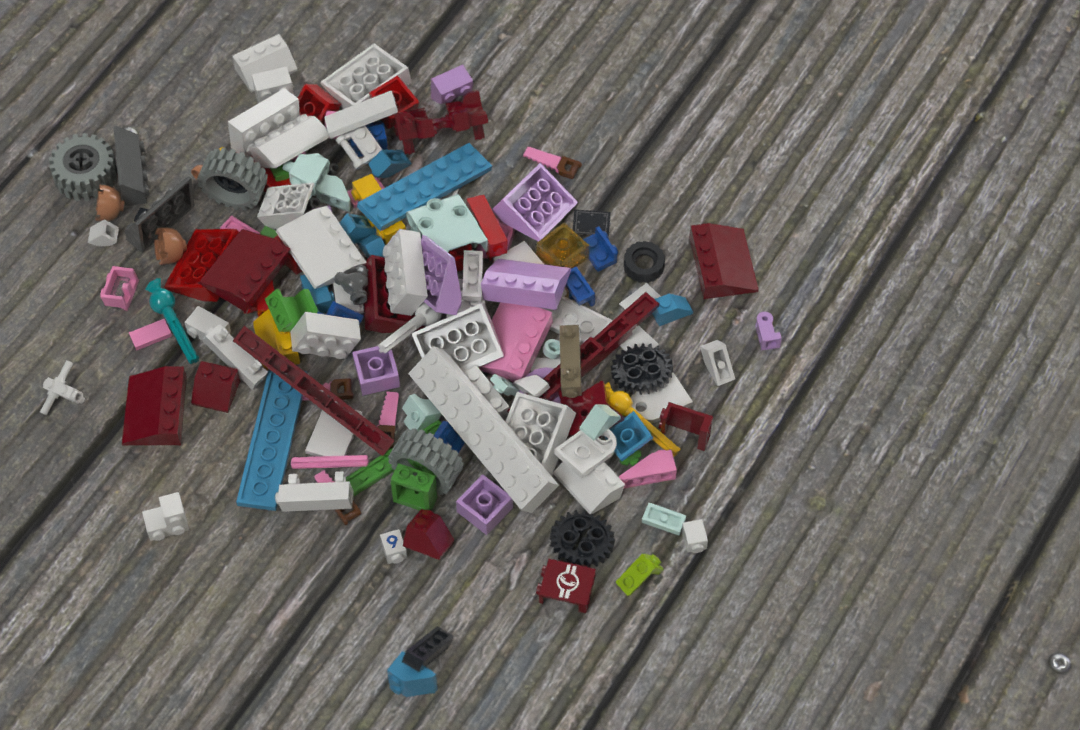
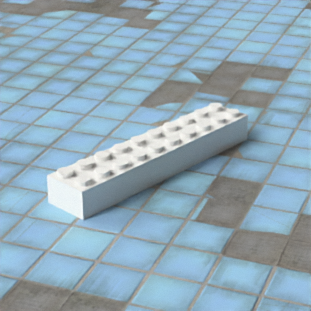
M433 346L408 373L521 510L533 513L559 486L445 350Z

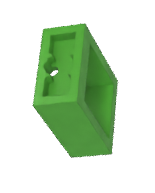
M398 463L391 478L393 502L419 511L421 509L432 511L437 500L436 476Z

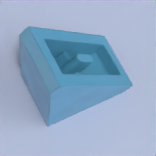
M372 234L357 242V245L367 259L371 255L384 257L383 248L385 244L381 236Z

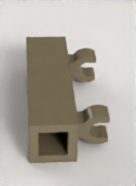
M561 325L559 330L562 397L574 398L582 396L579 325Z

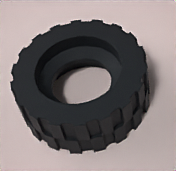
M639 241L627 248L624 254V271L633 281H638V283L654 282L664 272L665 254H663V250L657 244ZM641 255L650 256L654 263L649 269H641L635 264L636 258Z

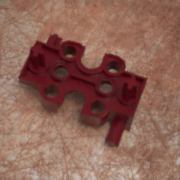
M479 90L466 93L463 96L462 102L445 103L447 114L442 118H428L425 108L410 111V113H395V133L403 143L404 153L412 154L415 152L413 138L435 137L437 130L442 128H452V130L459 132L472 127L475 140L485 138L483 124L488 123L486 111L482 108Z

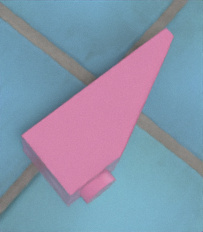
M658 450L655 453H651L618 476L625 484L624 488L675 480L677 470L672 450Z

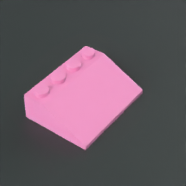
M500 302L492 318V323L504 357L478 368L483 372L491 375L496 374L514 382L515 380L525 378L529 374L553 323L552 312L538 307Z

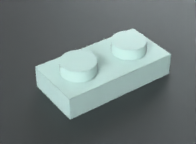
M494 374L490 379L495 384L493 387L501 394L516 396V393L519 392V389L504 377Z
M648 503L642 523L680 535L686 515Z

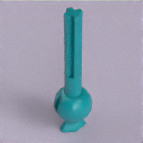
M161 278L149 282L145 290L152 293L149 299L151 309L158 314H163L189 364L197 363L199 356L173 310L176 303L174 294L167 289H161Z

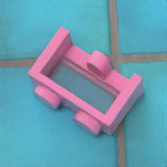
M112 266L110 273L107 275L105 287L100 293L105 306L118 307L128 311L139 282L134 269Z

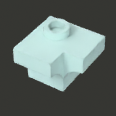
M416 394L409 395L402 407L407 414L404 420L405 425L408 429L414 428L418 432L439 420L442 415L430 399H422Z

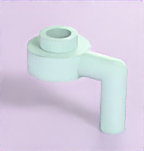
M555 339L547 340L543 347L544 355L551 359L559 358L560 341Z

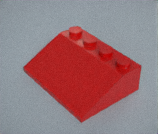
M195 229L186 245V251H183L182 257L175 265L163 288L200 301L217 302L220 296L200 285L199 281L233 241L239 231L237 229Z

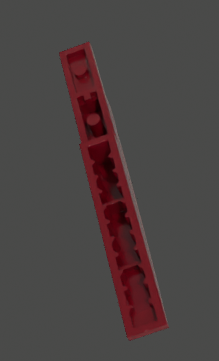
M647 292L642 294L594 338L589 337L580 345L581 378L633 335L632 331L659 307V303ZM560 364L543 378L550 388L539 398L553 401L559 396V391H562Z
M246 326L234 338V343L380 455L384 456L395 442V440Z

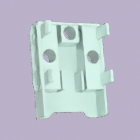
M458 194L442 200L437 198L430 199L427 205L406 212L408 223L411 226L409 231L420 232L421 239L422 235L427 236L446 252L470 243L473 248H476L477 244H481L484 250L488 251V239Z

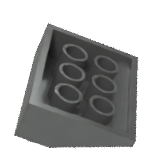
M186 177L174 188H170L165 196L160 200H156L148 211H144L139 216V219L127 226L125 230L126 240L143 253L154 243V240H158L159 234L155 235L157 228H171L194 207L191 177Z

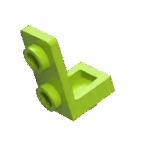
M642 553L618 578L616 584L627 596H631L651 574L659 575L664 568L660 565L661 561L655 555Z

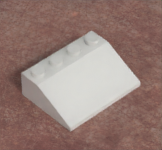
M372 44L321 81V85L331 96L342 103L341 107L345 109L371 99L369 92L397 75L406 86L411 84L412 81L407 66L376 44Z
M328 206L313 209L275 231L284 245L290 248V254L314 289L333 284L335 282L334 277L338 272L354 273L356 272L355 267L359 265L365 266L367 263Z
M480 303L457 313V315L450 316L411 333L421 358L435 346L445 350L463 372L474 366L480 367L504 357L494 325L484 303Z
M517 392L505 422L552 476L559 459L554 454V450L566 441L576 413L567 405Z

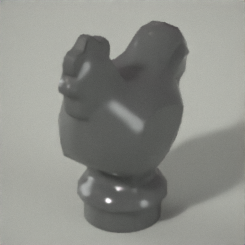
M359 265L355 267L356 272L350 274L338 272L334 277L335 283L341 285L344 291L350 294V300L354 305L364 304L367 301V292L365 290L368 286V269H366V266Z

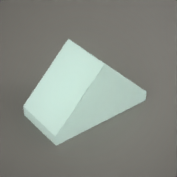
M595 404L580 426V430L595 441L618 422L621 416L608 405Z

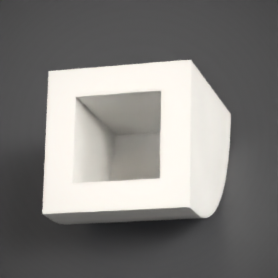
M102 220L90 227L88 243L96 246H111L117 243L119 227L106 220Z

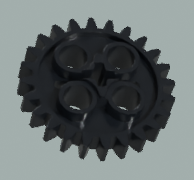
M644 343L641 344V347H638L637 344H634V348L627 346V351L621 349V355L616 354V359L612 360L611 375L614 383L618 384L619 389L624 387L625 392L632 390L633 395L636 391H639L640 395L643 394V391L650 394L652 389L657 392V387L664 388V383L668 384L669 378H672L673 362L670 359V354H665V349L659 351V346L652 348L651 343L648 347H645Z
M575 510L574 515L567 512L566 517L561 515L560 520H555V524L551 528L550 547H554L553 553H558V559L565 558L564 562L568 563L570 561L572 564L586 565L587 567H590L593 563L594 566L598 567L599 561L605 563V559L610 558V554L613 552L615 539L614 532L611 531L612 526H606V519L600 521V515L593 517V514L586 515L585 510L582 511V514Z

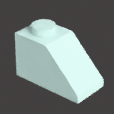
M325 174L316 189L317 198L322 203L351 212L350 197L342 179Z

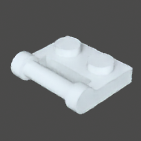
M366 126L340 135L336 139L338 145L344 148L353 161V166L356 170L368 164L382 150ZM349 139L353 140L364 157L362 159H359L347 142Z

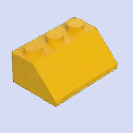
M269 309L253 321L257 336L295 365L300 364L298 352L292 351L291 333L278 331Z

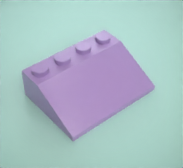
M539 163L492 211L504 224L540 242L578 202Z
M422 235L421 245L428 295L424 302L435 312L457 315L461 307L462 297L455 258L427 236Z
M497 259L486 270L481 282L483 300L557 310L571 268Z

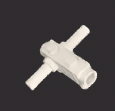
M66 360L58 377H55L54 380L48 377L44 381L43 388L48 390V397L40 413L47 415L53 402L59 396L77 404L84 402L85 398L82 392L65 385V379L73 365L70 361Z

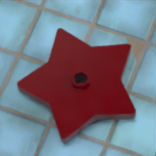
M603 381L582 392V396L574 398L562 397V391H559L561 404L567 405L576 413L567 438L580 431V426L595 404L608 405L621 416V419L613 426L624 421V417L608 404L606 385Z

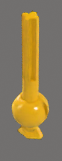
M610 383L605 384L608 404L623 417L635 411L652 434V440L663 450H672L674 458L681 449L632 408V398L628 393L624 391L613 392Z

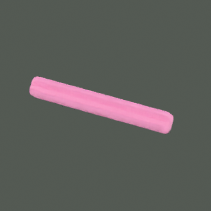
M367 455L293 457L291 459V467L293 469L366 467L369 463Z

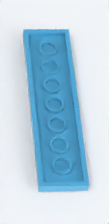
M468 143L359 201L357 208L382 231L406 218L407 211L427 205L430 199H440L490 172L492 165Z
M270 369L268 370L236 504L242 507L276 511L278 504L276 503L275 495L276 492H279V485L283 483L303 395Z

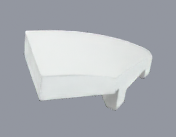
M538 375L528 376L513 382L514 386L524 394L528 393L530 396L538 398L550 388L549 384Z

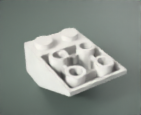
M314 183L268 187L257 216L258 219L265 226L278 229L302 216L308 204Z

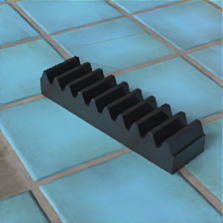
M437 626L406 650L402 662L420 673L424 667H427V665L449 648L455 636Z

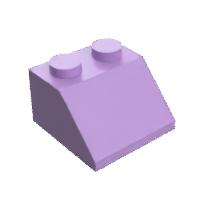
M463 65L431 78V99L439 104L451 102L455 98L473 90V80Z

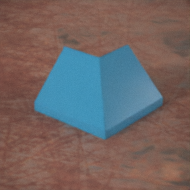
M635 411L626 416L624 421L609 429L616 437L615 453L621 461L653 439L652 434Z

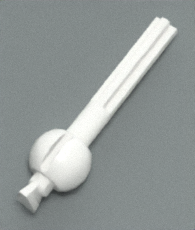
M423 302L416 309L415 317L378 345L380 348L379 352L386 354L422 325L429 326L438 322L441 318V313L435 312Z

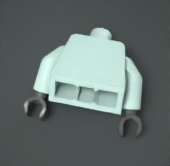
M319 153L300 154L295 162L287 161L283 164V170L289 172L291 185L314 183L307 204V208L310 211L316 208L312 202L316 206L320 205V200L312 198V195H316V189L325 174L335 176L337 174L335 171L339 168L336 163L330 164V161Z

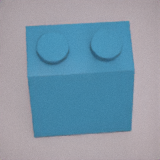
M403 651L387 669L390 689L397 695L402 694L405 697L435 693L438 690L436 673L427 667H424L419 673L404 664L402 659L405 652Z

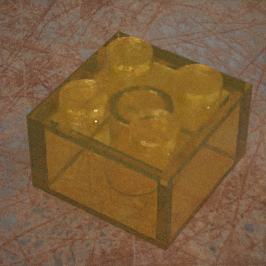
M564 222L537 242V256L546 265L572 269L589 258V244Z

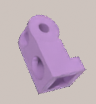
M769 312L759 313L757 315L756 331L761 351L780 348L782 338L780 332H774L773 316Z

